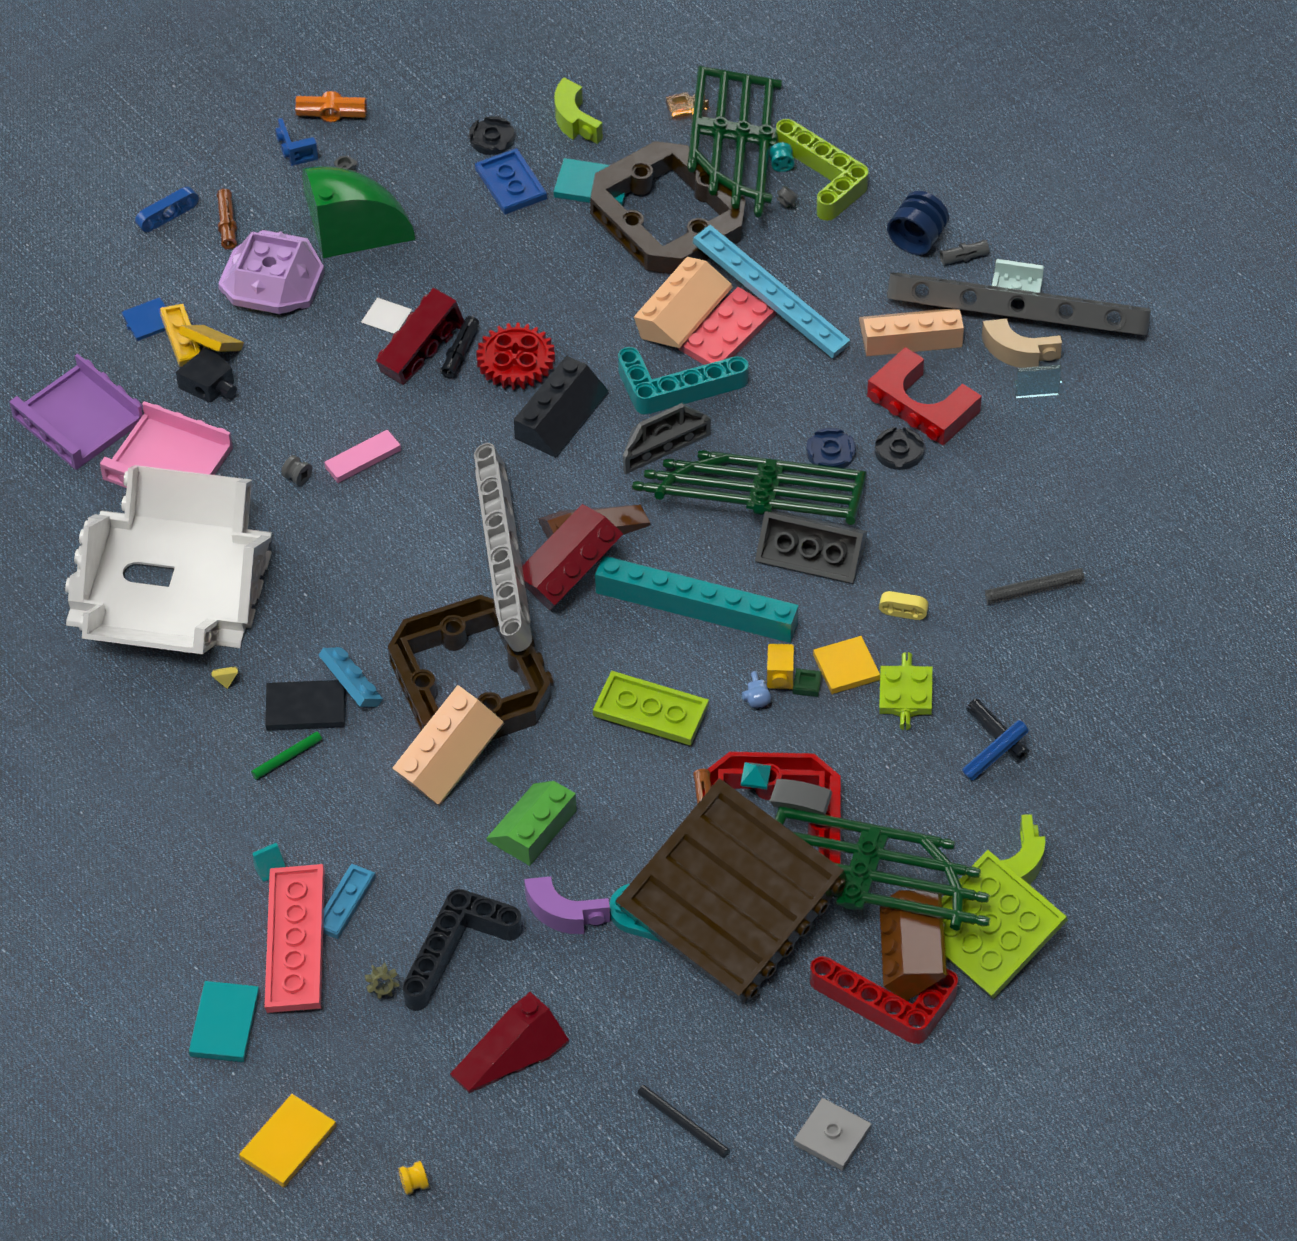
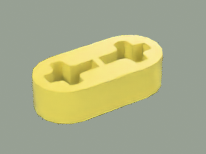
M892 591L884 592L879 603V610L882 613L913 620L924 619L929 607L928 601L923 597Z

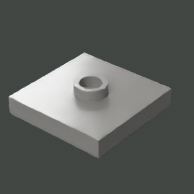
M822 1098L795 1137L794 1145L843 1171L871 1129V1123Z

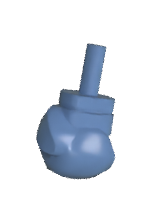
M751 672L752 682L748 683V690L742 692L743 701L748 702L751 708L765 707L771 702V694L766 682L759 680L757 672Z

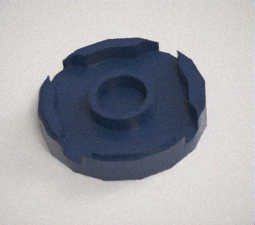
M824 428L816 431L815 435L808 439L806 454L809 461L814 465L845 468L855 458L856 444L853 437L845 434L843 430L839 428Z

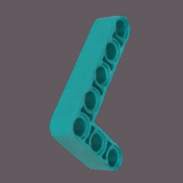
M625 347L618 353V371L635 410L644 415L666 410L681 403L687 404L741 389L748 384V361L739 356L651 379L637 349Z

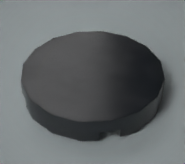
M496 116L484 117V120L480 122L477 120L469 129L471 147L482 154H501L510 149L514 144L515 130L510 125V122L504 118Z
M889 428L882 431L875 442L876 458L882 465L890 469H910L922 460L924 454L923 439L910 428Z

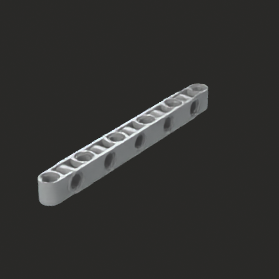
M485 443L475 450L474 459L495 608L501 634L511 649L519 652L530 646L532 635L510 487L504 461L493 444Z

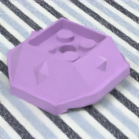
M262 230L259 233L251 232L242 244L233 249L218 285L219 290L235 306L281 314L297 308H309L325 272L324 266L308 238L283 234L281 231L276 233Z

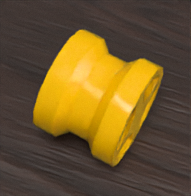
M421 1161L415 1162L409 1168L405 1166L398 1168L406 1195L413 1193L414 1189L421 1188L424 1190L429 1188Z

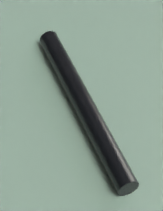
M642 1085L639 1088L637 1094L722 1158L728 1155L730 1149L647 1086Z

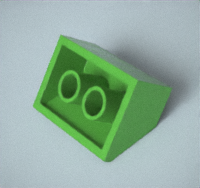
M555 781L534 783L486 838L487 841L530 866L576 813V793Z

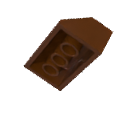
M899 890L889 896L942 907V895L920 890ZM879 906L883 987L908 1001L947 976L943 918Z

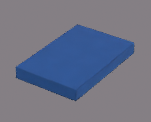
M517 148L475 163V170L504 214L547 199L546 191Z

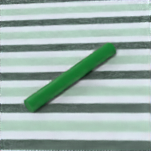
M316 731L251 771L252 776L256 780L322 741L321 735Z

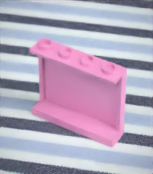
M144 401L142 403L144 414L112 459L104 457L100 463L103 480L125 488L127 486H124V474L128 471V468L134 465L215 475L233 449L231 433L223 428L208 425L201 420H195L179 412H173L157 404L153 405Z

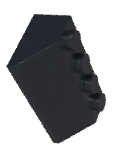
M566 355L514 418L515 439L557 458L609 394V390L587 364Z

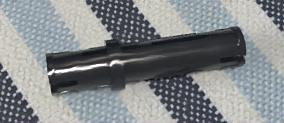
M473 316L465 318L453 346L446 352L447 358L440 369L443 376L453 378L459 364L464 362L465 352L479 327L477 318Z
M978 698L968 704L967 712L995 739L1008 729ZM1020 741L1007 750L1017 762L1024 760L1028 755L1027 753H1029V749Z

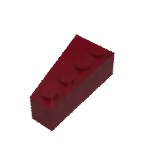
M435 288L429 294H426L417 309L409 314L402 328L394 333L392 340L386 348L379 352L375 361L380 372L402 385L410 380L423 367L424 359L426 357L432 358L438 352V345L443 341L446 343L453 338L452 332L456 328L461 329L464 318L457 301Z

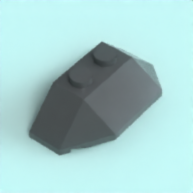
M681 403L638 423L632 428L623 453L624 473L628 474L710 436V417Z

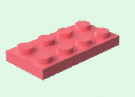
M737 287L706 317L679 348V351L703 365L734 357L776 316V311L759 298Z

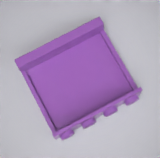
M79 354L75 355L77 366L26 402L22 401L18 396L9 401L13 418L75 470L133 430L143 416V407L136 398L132 399L120 385L116 386L106 373L99 372L90 360H85Z

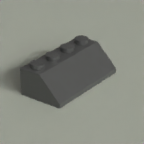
M777 510L765 511L755 561L854 583L863 556L868 531Z

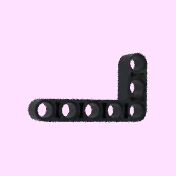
M463 889L451 891L403 983L404 1001L407 1008L413 1011H420L426 1008L466 927L503 940L512 941L519 938L522 933V920L519 909Z

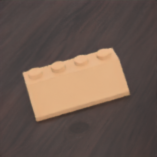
M686 257L634 316L641 339L680 348L733 288L732 284L707 261Z
M956 308L859 317L866 356L897 354L905 347L913 352L962 347L964 327L960 310Z
M457 685L393 766V770L402 779L440 806L503 726L504 722L478 699Z

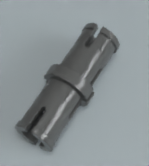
M986 240L968 245L962 243L959 244V247L941 250L939 252L940 261L943 266L962 260L963 262H968L970 258L989 255V246Z

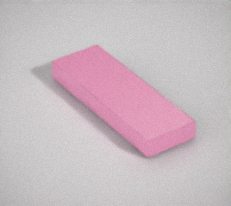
M387 429L325 461L324 465L335 481L339 483L401 451V445Z

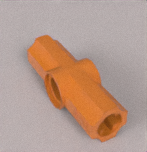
M328 91L322 97L296 96L295 110L296 116H320L327 122H335L340 117H366L367 102L366 98L342 97L337 92Z

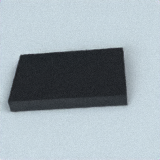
M339 680L266 683V730L345 727V688Z

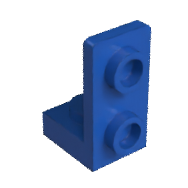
M278 119L279 128H275L278 142H283L281 144L284 158H289L291 166L318 160L315 138L311 137L291 142L283 119Z

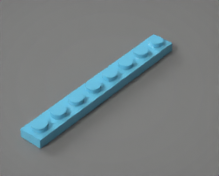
M707 226L694 237L693 244L832 359L849 346L850 339L713 226Z

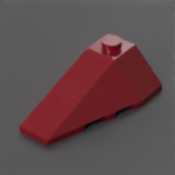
M529 992L499 1019L450 1073V1077L468 1093H472L499 1081L502 1076L514 1071L519 1073L525 1070V1067L538 1061L542 1063L549 1060L569 1043V1039L551 1010L534 994Z

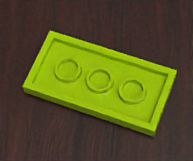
M611 670L593 708V716L691 746L708 709L709 699Z

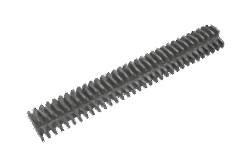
M1083 568L984 590L987 605L988 602L991 604V601L994 604V600L998 603L997 599L999 602H1001L1000 599L1003 602V598L1007 601V597L1010 600V596L1011 599H1013V596L1016 599V595L1019 598V594L1020 597H1022V594L1025 596V593L1028 596V592L1031 595V591L1032 594H1034V591L1037 594V590L1040 593V589L1041 592H1043V589L1046 592V588L1049 591V587L1051 590L1052 587L1055 589V586L1058 589V585L1061 588V584L1063 587L1064 584L1067 587V583L1070 586V582L1072 585L1073 582L1076 584V581L1079 584V580L1082 583V579L1085 582Z

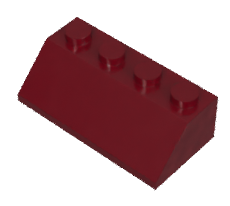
M582 504L522 566L525 588L548 610H551L618 541L623 533L604 515Z

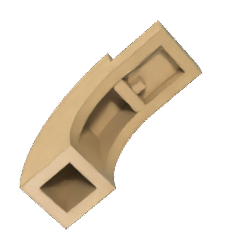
M1007 319L983 321L982 340L984 345L993 356L1008 365L1025 369H1038L1039 361L1061 358V336L1027 338L1015 333L1010 328Z

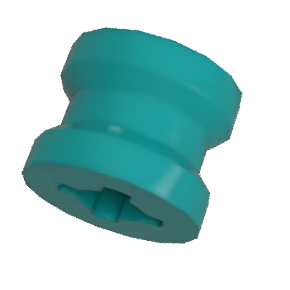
M782 142L774 144L770 148L771 166L775 171L786 172L793 168L794 158L791 145Z

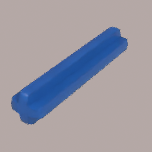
M1021 720L1015 722L963 768V773L970 780H974L1028 733L1027 726Z

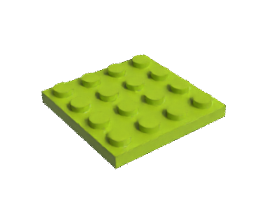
M987 850L972 865V867L981 869L980 878H972L965 875L959 880L962 888L975 890L976 892L981 891L990 895L988 903L963 899V912L973 913L977 916H987L991 919L990 925L983 927L977 924L973 925L962 922L961 928L958 931L950 928L951 920L943 919L946 958L994 999L1068 921V918L999 858ZM944 895L942 897V907L952 909L953 897Z

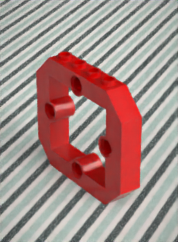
M728 752L707 769L710 771L711 787L720 778L734 789H755L756 794L764 800L771 799L777 779L795 780L830 789L832 796L825 815L840 818L841 776L814 753ZM745 762L771 766L770 782H768L767 789L741 786ZM808 823V835L840 841L839 828ZM818 847V851L832 862L840 864L839 851Z

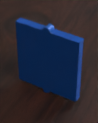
M160 297L121 312L127 323V329L131 330L137 341L166 331L160 315V308L166 306Z

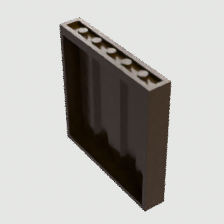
M719 778L615 902L622 912L744 1005L748 999L751 1000L756 996L760 989L759 985L763 980L770 978L775 973L778 962L783 957L786 958L790 955L798 938L805 936L812 927V921L817 915L821 916L827 910L832 897L843 891L847 884V876L842 868Z

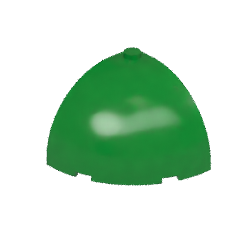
M325 166L303 168L304 194L323 258L415 240L414 229L402 205L378 182L363 174L343 168Z

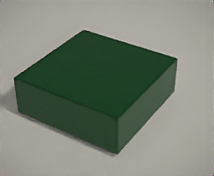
M796 668L793 694L818 697L822 671Z

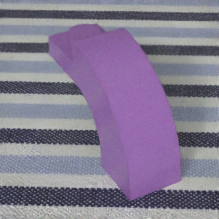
M551 877L524 879L528 906L533 914L548 927L563 933L584 934L585 924L600 925L610 922L609 898L572 901L556 892Z

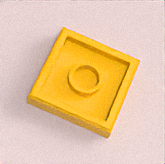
M181 325L179 330L181 336L218 352L240 351L244 342L205 325Z
M862 636L813 650L815 661L820 671H822L831 694L880 680V673Z

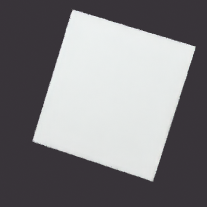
M377 298L361 322L394 334L400 329L412 309Z

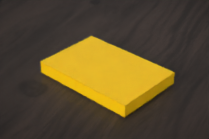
M291 1094L240 1152L239 1158L284 1188L337 1127L336 1121Z

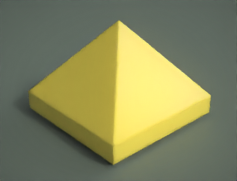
M235 666L215 669L211 672L212 677L228 689L238 673V668Z

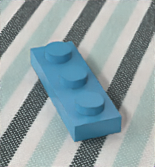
M340 647L323 648L319 657L360 707H378L383 698L376 691V687L363 675L362 670L350 659L347 651Z

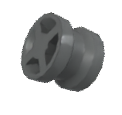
M292 455L283 464L281 475L286 479H293L294 484L302 486L311 476L312 465L308 462H301L298 456Z

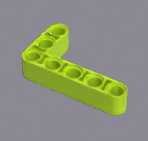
M790 119L778 121L776 124V144L788 143L793 149L792 156L831 180L817 194L816 214L824 221L835 219L867 191L868 168Z

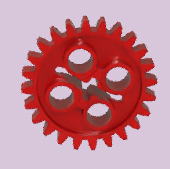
M507 323V329L497 326V333L490 330L489 337L483 336V343H478V350H476L477 367H480V374H485L487 381L493 379V385L501 382L502 388H505L510 384L512 390L519 384L522 389H525V383H529L533 387L535 379L542 382V375L549 376V369L554 368V345L551 344V338H546L545 331L538 333V327L530 330L529 324H526L524 328H520V323H517L515 328H512Z

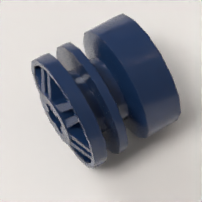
M914 191L908 194L888 222L887 232L894 244L903 251L914 255H922L930 250L938 236L949 223V213L942 201L934 195L925 191Z

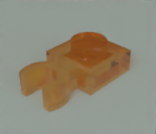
M688 92L666 97V105L672 119L693 115L695 94L689 96ZM705 93L703 110L709 108L708 99L705 100Z

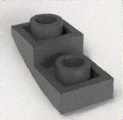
M777 779L770 803L773 807L797 808L801 811L825 815L832 791L810 783Z

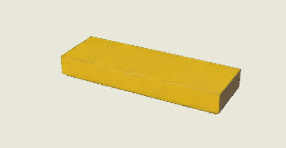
M184 304L160 308V315L179 367L184 366L201 351L197 342L179 334L181 325H191Z

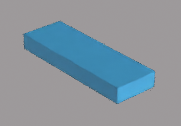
M351 863L324 907L323 934L339 939L375 880V872Z

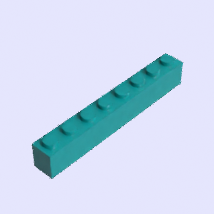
M603 555L595 574L597 594L791 643L798 625L799 605L608 556Z

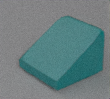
M277 843L252 853L254 868L263 882L269 880L270 868L286 867Z

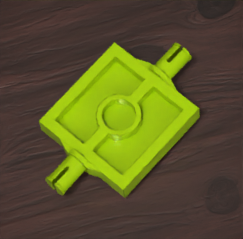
M906 652L901 655L902 665L881 666L879 714L900 716V729L904 730V722L906 721V730H909L911 728V716L932 715L933 666H912L913 655L908 652V660L906 661Z

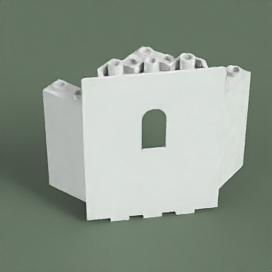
M139 465L128 468V471L124 474V486H127L126 496L122 499V511H125V514L100 511L99 515L94 514L85 521L84 529L80 532L79 543L82 545L76 550L74 558L75 564H77V572L70 575L65 586L66 593H69L68 603L70 607L66 626L79 627V630L82 631V639L204 654L215 645L240 648L246 627L251 628L256 612L255 609H252V604L255 605L257 598L259 599L264 581L260 580V575H263L265 570H267L272 554L271 551H267L271 542L272 532L248 529L252 480ZM133 564L174 568L169 587L130 582L124 578L123 572L128 566Z

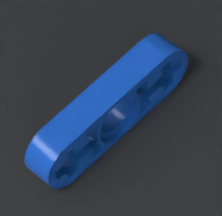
M183 187L141 210L137 214L135 222L144 232H150L194 208L198 203L199 196L191 187ZM171 206L168 211L163 213L167 207Z

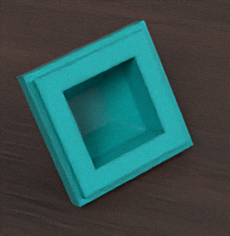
M745 762L741 786L767 789L771 766Z

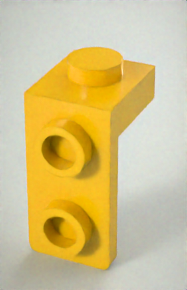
M768 644V688L793 689L794 645Z

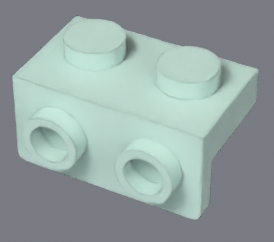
M997 259L992 286L1040 292L1044 266ZM1014 298V300L1023 301L1021 298Z

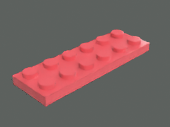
M323 864L270 868L265 1010L267 1013L321 1008L325 869Z

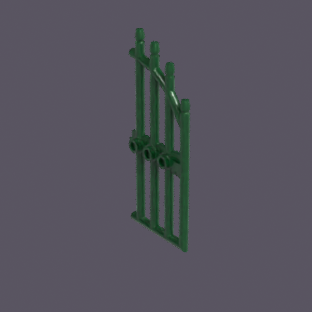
M698 66L687 164L688 171L694 172L697 168V163L710 176L709 194L712 196L716 195L719 183L732 191L731 206L733 209L739 207L741 195L755 199L754 215L759 218L763 214L764 202L771 204L772 194L765 193L769 146H773L777 142L776 129L771 127L774 88L781 89L782 80ZM706 76L720 78L715 119L702 117ZM729 80L742 82L738 123L727 121L725 118ZM751 84L765 86L761 127L750 125L748 122ZM700 134L709 135L714 138L711 163L698 150ZM724 138L737 142L733 180L720 173ZM747 142L760 146L756 190L742 185Z
M701 450L698 451L697 457L701 460L694 462L664 459L663 467L668 469L676 468L673 472L651 469L644 471L645 478L663 481L661 484L644 483L641 481H635L632 484L633 490L655 493L654 497L658 500L663 499L665 495L746 505V509H753V512L758 515L765 514V511L771 512L772 509L846 518V523L853 525L856 521L867 472ZM730 463L757 467V470L721 465ZM782 471L853 479L855 483L783 474ZM699 472L752 479L754 481L751 483L689 474ZM674 483L690 484L697 486L750 492V495L748 496L672 485ZM779 483L852 492V495L781 487ZM781 496L849 505V507L840 508L775 499V497Z
M779 806L775 819L782 825H784L787 818L861 833L858 843L854 844L793 832L811 846L853 854L850 865L835 863L844 870L847 876V884L843 891L833 896L838 898L836 905L844 906L846 909L863 910L865 903L948 919L951 920L950 928L956 931L960 930L962 922L973 925L977 924L983 927L990 925L991 919L987 916H977L973 913L963 912V899L988 903L990 895L985 892H976L975 890L962 888L958 875L980 878L981 869L952 863L939 849L942 847L943 849L953 850L956 845L955 841ZM888 838L921 844L933 859L885 850L884 848ZM880 860L942 871L945 872L950 885L879 872L877 868ZM874 881L953 897L952 909L872 894L869 891Z

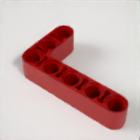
M817 957L810 965V984L813 989L912 1044L923 1043L952 1005L957 996L958 976L954 971L946 969L947 976L922 991L912 1004L828 957ZM927 1005H933V1006H935V1007H934V1008H930V1007H927ZM913 1025H919V1026H921V1027L915 1028V1027H912V1026H913Z

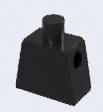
M205 347L176 371L178 388L204 401L213 402L221 394L231 399L237 392V387L233 385L234 377L231 366L215 350L209 347Z

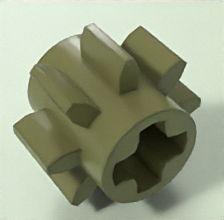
M383 963L382 967L377 968L372 965L371 974L364 976L365 980L370 982L366 987L368 993L375 990L378 999L385 994L393 996V986L399 987L398 980L392 979L397 975L396 969L389 971L386 963ZM381 977L383 980H386V982L383 984L380 981H378V979Z

